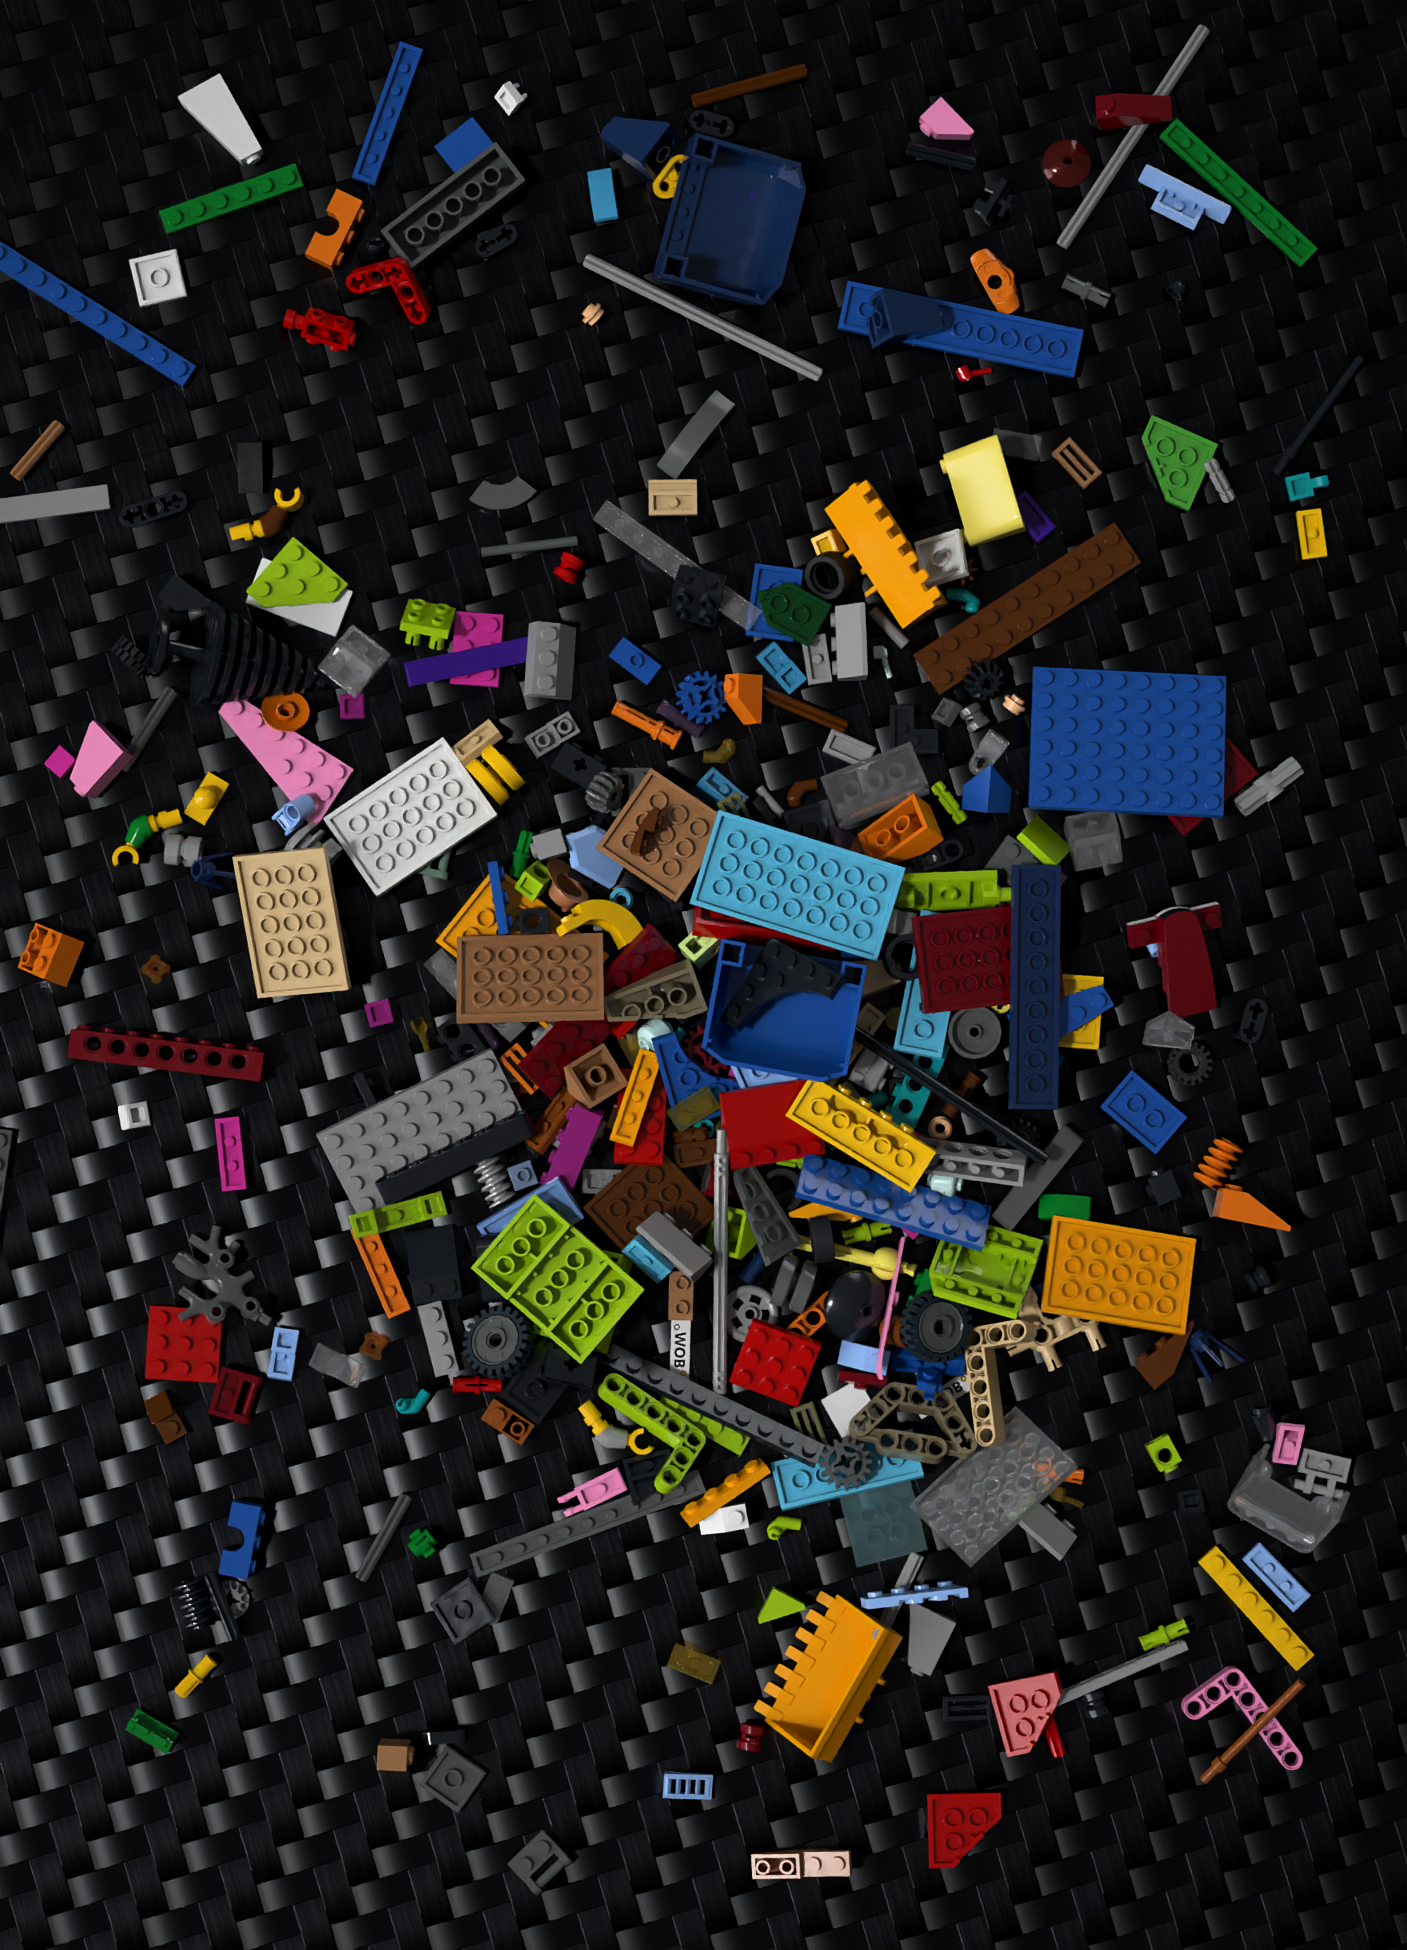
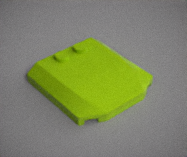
M989 1224L982 1251L940 1240L929 1269L933 1295L1016 1320L1020 1314L1036 1269L1043 1240Z

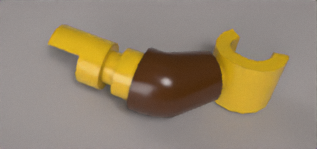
M299 487L294 490V498L290 501H283L284 494L276 488L274 494L278 504L276 506L273 505L264 516H260V519L254 521L252 525L248 522L230 527L231 539L236 540L244 537L245 541L254 540V536L267 539L280 533L288 517L287 512H294L303 504L304 496Z

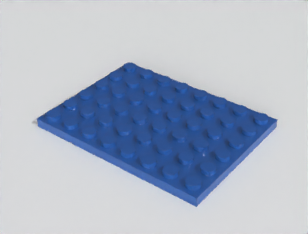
M1033 667L1028 809L1223 818L1226 676Z

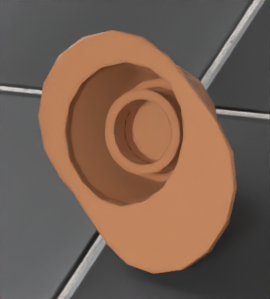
M554 858L550 859L547 863V870L552 880L548 893L562 912H568L578 903L588 901V894L581 883L567 877L571 867L566 862Z

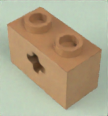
M672 1270L669 1273L668 1320L693 1321V1282L681 1271Z
M381 1738L378 1744L377 1770L406 1771L408 1766L412 1765L414 1761L415 1747L410 1746V1740Z

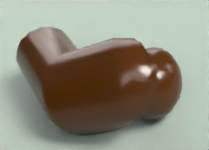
M816 778L798 781L792 785L787 793V800L791 807L801 805V798L805 792L818 790Z

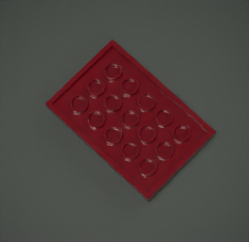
M1011 906L911 917L923 1014L1010 1004ZM1060 960V992H1059V998H1065L1064 984H1063V976H1062V968H1061V960Z

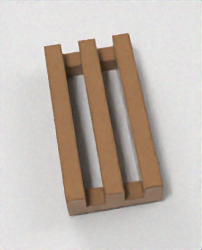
M1070 437L1051 454L1083 489L1102 473ZM1069 445L1094 472L1093 475L1089 474L1068 451L1066 446ZM1061 451L1086 477V481H1084L1078 475V473L1067 463V461L1059 454Z

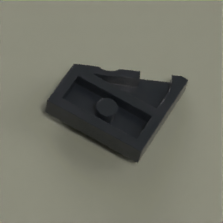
M670 1448L622 1460L633 1506L638 1505L656 1490L654 1481L671 1455ZM664 1476L665 1481H668L670 1479L669 1477Z

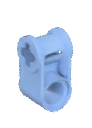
M301 794L285 804L272 816V819L274 821L277 820L285 830V835L289 836L299 829L303 822L314 812V801L309 795Z

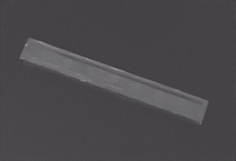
M608 500L605 501L593 518L594 522L674 579L680 564L704 570ZM725 585L720 599L719 611L749 632L763 612Z

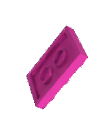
M455 611L452 653L502 642L504 615ZM500 668L450 678V684L499 688Z

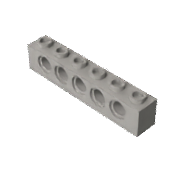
M916 1136L917 1139L937 1150L923 1172L924 1174L1023 1187L1027 1173L1028 1157L1019 1150Z

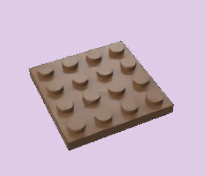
M650 768L596 849L677 903L701 868L717 812ZM654 807L659 808L661 811L660 815H664L661 830L657 829L656 835L646 833L645 836L649 837L646 851H642L641 857L631 855V844L640 824Z

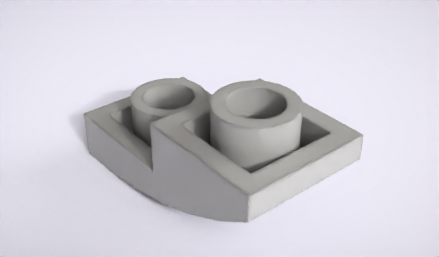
M567 711L524 739L538 759L581 731Z

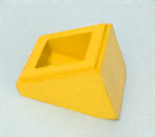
M838 529L826 531L811 539L817 555L827 551L838 552L839 554L846 551Z

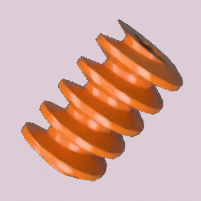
M1221 1137L1222 1140L1214 1139L1213 1141L1218 1148L1209 1147L1208 1151L1212 1157L1204 1155L1203 1159L1207 1165H1198L1202 1173H1193L1197 1180L1215 1191L1214 1185H1223L1219 1177H1228L1224 1169H1233L1229 1160L1238 1161L1234 1152H1243L1241 1148Z

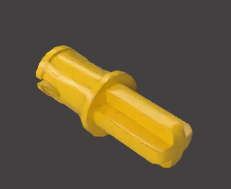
M206 1654L193 1669L188 1670L189 1674L175 1687V1692L180 1697L186 1698L199 1683L202 1684L204 1682L203 1679L217 1666L216 1661Z

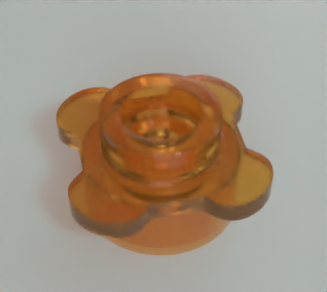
M152 955L150 961L141 967V972L144 975H148L152 983L158 984L161 982L162 976L170 972L169 964H164L160 960V956Z
M372 1332L365 1334V1341L359 1347V1352L362 1355L367 1354L371 1356L373 1360H379L382 1357L381 1352L383 1348L387 1346V1340L385 1338H378ZM372 1344L376 1346L374 1349L371 1348Z

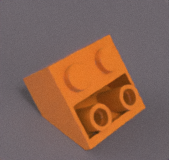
M35 923L26 948L21 955L18 968L67 987L85 942Z

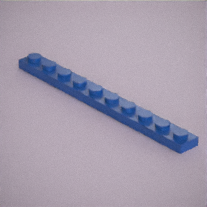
M0 242L1 272L180 386H186L197 369L194 364Z

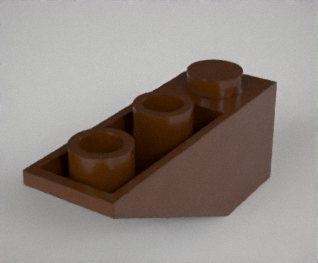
M1189 1319L1187 1321L1184 1335L1171 1334L1169 1337L1164 1335L1154 1343L1156 1347L1148 1353L1146 1350L1135 1359L1137 1363L1134 1367L1154 1390L1174 1374L1194 1326L1192 1320Z

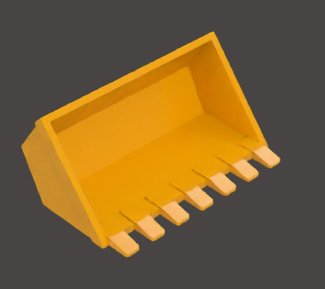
M865 480L853 483L846 492L825 508L826 513L850 548L843 556L846 559L855 556L862 566L860 572L862 575L867 574L874 585L864 594L866 597H869L879 592L902 629L916 624L937 609L949 604L938 585L926 588L924 582L930 575L925 568L919 571L918 557L915 550L870 482Z
M820 1591L816 1601L829 1609L825 1616L813 1609L809 1610L806 1619L816 1624L818 1628L812 1634L799 1627L795 1636L808 1644L806 1649L802 1652L789 1645L785 1655L798 1663L794 1670L781 1663L778 1664L774 1672L787 1680L786 1684L782 1689L774 1683L768 1682L764 1691L775 1697L776 1701L773 1706H770L758 1700L754 1710L766 1716L764 1720L808 1756L831 1763L854 1722L860 1724L864 1722L859 1713L866 1701H869L871 1698L870 1694L877 1683L882 1686L885 1685L886 1680L881 1675L903 1637L890 1626L856 1607L842 1596L837 1594L834 1598ZM876 1628L879 1630V1633L874 1640L872 1634Z

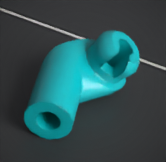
M948 588L946 595L948 600L963 601L967 603L965 607L967 612H978L980 600L975 595L965 589Z
M422 1388L415 1398L398 1399L395 1405L396 1409L402 1414L419 1413L431 1397V1394Z

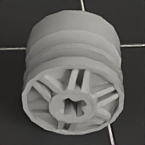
M314 821L298 830L285 845L284 850L327 846L330 867L343 852V847L333 838H330L323 844L320 842L325 833L323 829L312 835L317 828V824Z

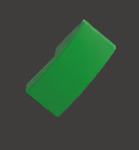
M1040 1194L1038 1218L1040 1220H1052L1053 1216L1056 1215L1091 1221L1092 1198L1077 1195Z

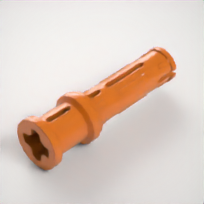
M619 700L616 702L611 713L651 734L653 740L656 741L658 739L670 745L672 750H675L684 733L683 730L677 731L666 725L664 720L656 721Z

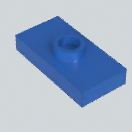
M624 637L609 655L612 660L646 686H648L662 667Z

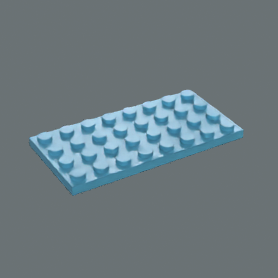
M718 810L689 904L877 961L905 868Z

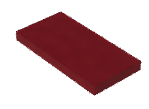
M1228 737L1225 738L1224 802L1258 774ZM1167 816L1183 836L1206 818Z

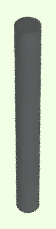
M577 536L481 547L482 557L577 546L578 542Z

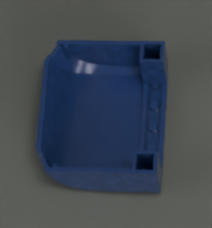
M698 133L691 136L684 151L654 267L653 280L734 302L765 305L768 299L782 285L806 194L801 163Z

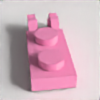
M618 1467L575 1487L573 1491L557 1499L559 1503H564L570 1500V1498L578 1497L581 1504L566 1509L564 1514L568 1517L628 1490V1487Z

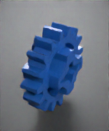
M696 671L692 676H686L684 678L685 682H681L678 685L682 690L676 692V696L681 697V700L676 704L683 706L680 713L684 714L687 712L689 714L688 721L696 718V724H700L703 719L705 724L712 722V719L717 720L720 718L719 713L722 714L726 711L722 705L727 704L723 698L725 691L721 689L724 682L717 683V675L709 678L708 671L703 672L702 675H700L699 671ZM694 683H704V685L701 686V687L698 686V685H695V686H694L693 684H694ZM702 709H706L707 711L711 710V712L702 713L700 711Z

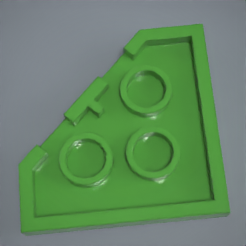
M1152 415L1141 438L1165 501L1189 511L1206 473L1204 463L1213 457L1218 444Z

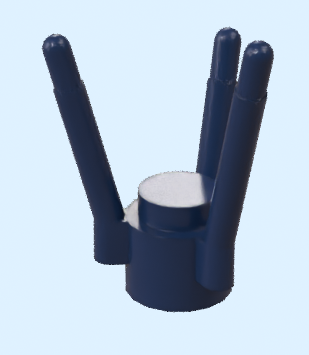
M234 852L209 856L199 855L198 859L191 866V875L195 878V882H202L223 890L224 887L209 879L214 878L215 875L236 878V875L233 872L217 870L216 865L211 861L234 856Z
M1199 1328L1188 1338L1187 1342L1190 1345L1187 1348L1193 1354L1208 1383H1212L1209 1372L1197 1350L1200 1353L1205 1350L1220 1367H1223L1224 1363L1210 1349L1211 1343L1209 1340L1241 1363L1244 1362V1358L1213 1337L1208 1330L1203 1331Z

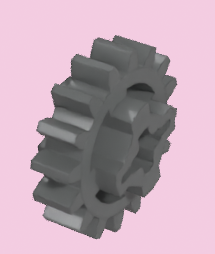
M843 1437L842 1443L834 1439L833 1447L828 1444L826 1445L828 1453H821V1458L825 1461L819 1462L820 1468H826L821 1472L822 1477L829 1476L827 1479L828 1485L835 1482L837 1490L841 1485H844L845 1490L848 1491L849 1485H853L855 1489H858V1481L866 1483L864 1475H871V1470L867 1467L872 1466V1460L866 1459L870 1456V1451L863 1452L865 1448L864 1443L857 1446L855 1438L849 1443L847 1438ZM845 1449H851L855 1451V1453H849L845 1451ZM834 1453H836L837 1457L835 1462L829 1465L831 1457L834 1455ZM846 1459L847 1462H850V1467L846 1468L842 1465V1460ZM860 1463H862V1468L860 1472L856 1475V1467L861 1465ZM837 1475L846 1476L847 1479L838 1478Z

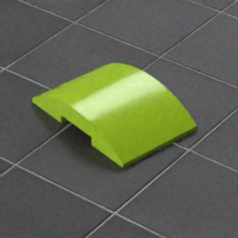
M536 1194L531 1196L471 1267L473 1271L505 1299L520 1309L580 1364L586 1360L645 1290L609 1255Z

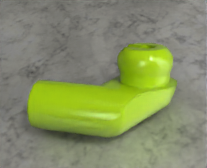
M778 1516L767 1528L769 1538L772 1540L779 1539L786 1529L800 1530L801 1518Z

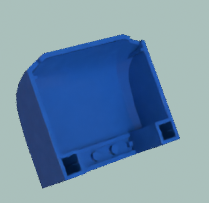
M721 939L702 1049L724 1065L816 1082H823L847 1075L867 965L803 954L846 979L834 1000L820 995L807 994L806 992L792 993L791 996L777 1001L773 999L761 1007L762 1010L739 1032L723 1023L719 1018L765 947Z

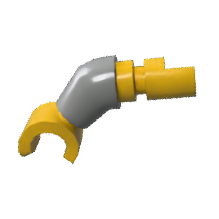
M590 1399L578 1408L585 1417L583 1419L585 1423L593 1427L594 1439L601 1446L614 1449H625L626 1446H630L639 1455H646L654 1449L650 1445L645 1449H640L635 1445V1438L637 1435L644 1433V1428H638L631 1434H628V1430L617 1428L613 1424H609L606 1419L603 1421L601 1419L602 1414Z

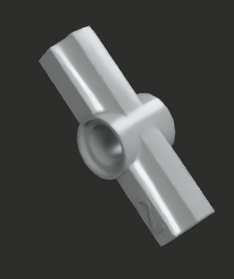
M1291 756L1273 771H1268L1253 783V786L1233 801L1239 811L1246 817L1263 803L1269 802L1284 791L1287 785L1304 772L1299 763Z

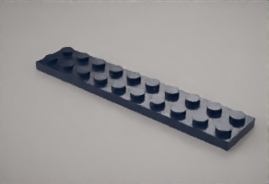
M1011 865L1008 1109H1058L1061 865Z

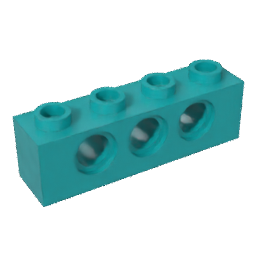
M944 1043L941 1060L930 1058L931 1066L923 1070L937 1079L951 1046ZM914 1055L911 1062L920 1067L918 1064L920 1056ZM905 1074L902 1084L897 1082L893 1090L892 1096L895 1097L893 1105L887 1104L885 1111L893 1116V1122L901 1125L903 1122L915 1129L931 1091L922 1085L919 1091L911 1090L908 1085L911 1078ZM901 1100H908L912 1104V1109L909 1113H903L899 1110V1102Z

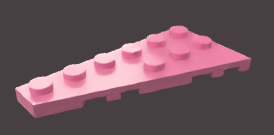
M236 698L233 702L224 703L219 710L221 716L290 801L301 794H307L312 798L315 810L306 820L308 823L314 821L318 828L354 769L294 731L281 732L271 728L264 721L261 710L246 700L238 701Z

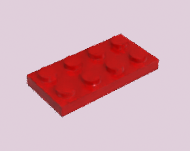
M620 1068L623 1076L629 1082L633 1069ZM660 1070L658 1071L634 1146L631 1147L615 1142L614 1164L663 1166L667 1094ZM627 1086L618 1091L617 1115Z

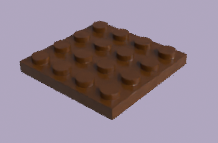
M665 1153L663 1155V1166L627 1165L582 1207L621 1251L638 1235L636 1228L656 1211L662 1215L664 1212L669 1214L676 1221L673 1224L680 1231L685 1228L693 1236L714 1218V1206ZM632 1262V1263L644 1274V1276H645L647 1279L650 1278V1277H649L644 1271H642L634 1262Z

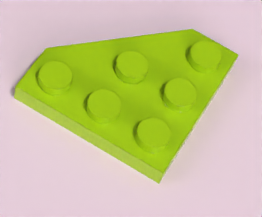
M292 537L246 590V593L264 608L321 603L330 604L334 603L347 588L348 583L297 539Z

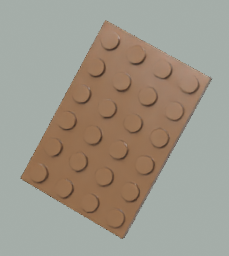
M603 933L565 934L562 937H559L558 934L457 937V1024L604 1020Z

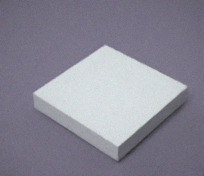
M176 249L129 260L141 308L188 297Z
M960 529L914 542L919 571L925 568L930 575L924 582L926 588L969 575L962 531Z

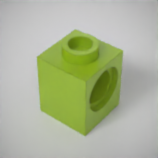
M535 861L524 870L514 888L534 902L547 891L552 882L547 867L540 861Z
M1165 1433L1144 1444L1158 1471L1169 1473L1179 1467L1177 1463L1182 1460L1168 1434ZM1163 1448L1170 1450V1458L1167 1461H1160L1158 1458V1453Z

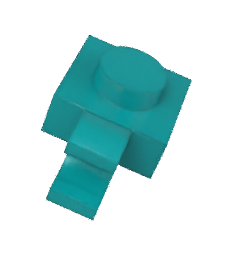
M1309 472L1286 477L1285 484L1290 502L1314 497L1313 489L1324 488L1329 485L1327 475L1310 479Z

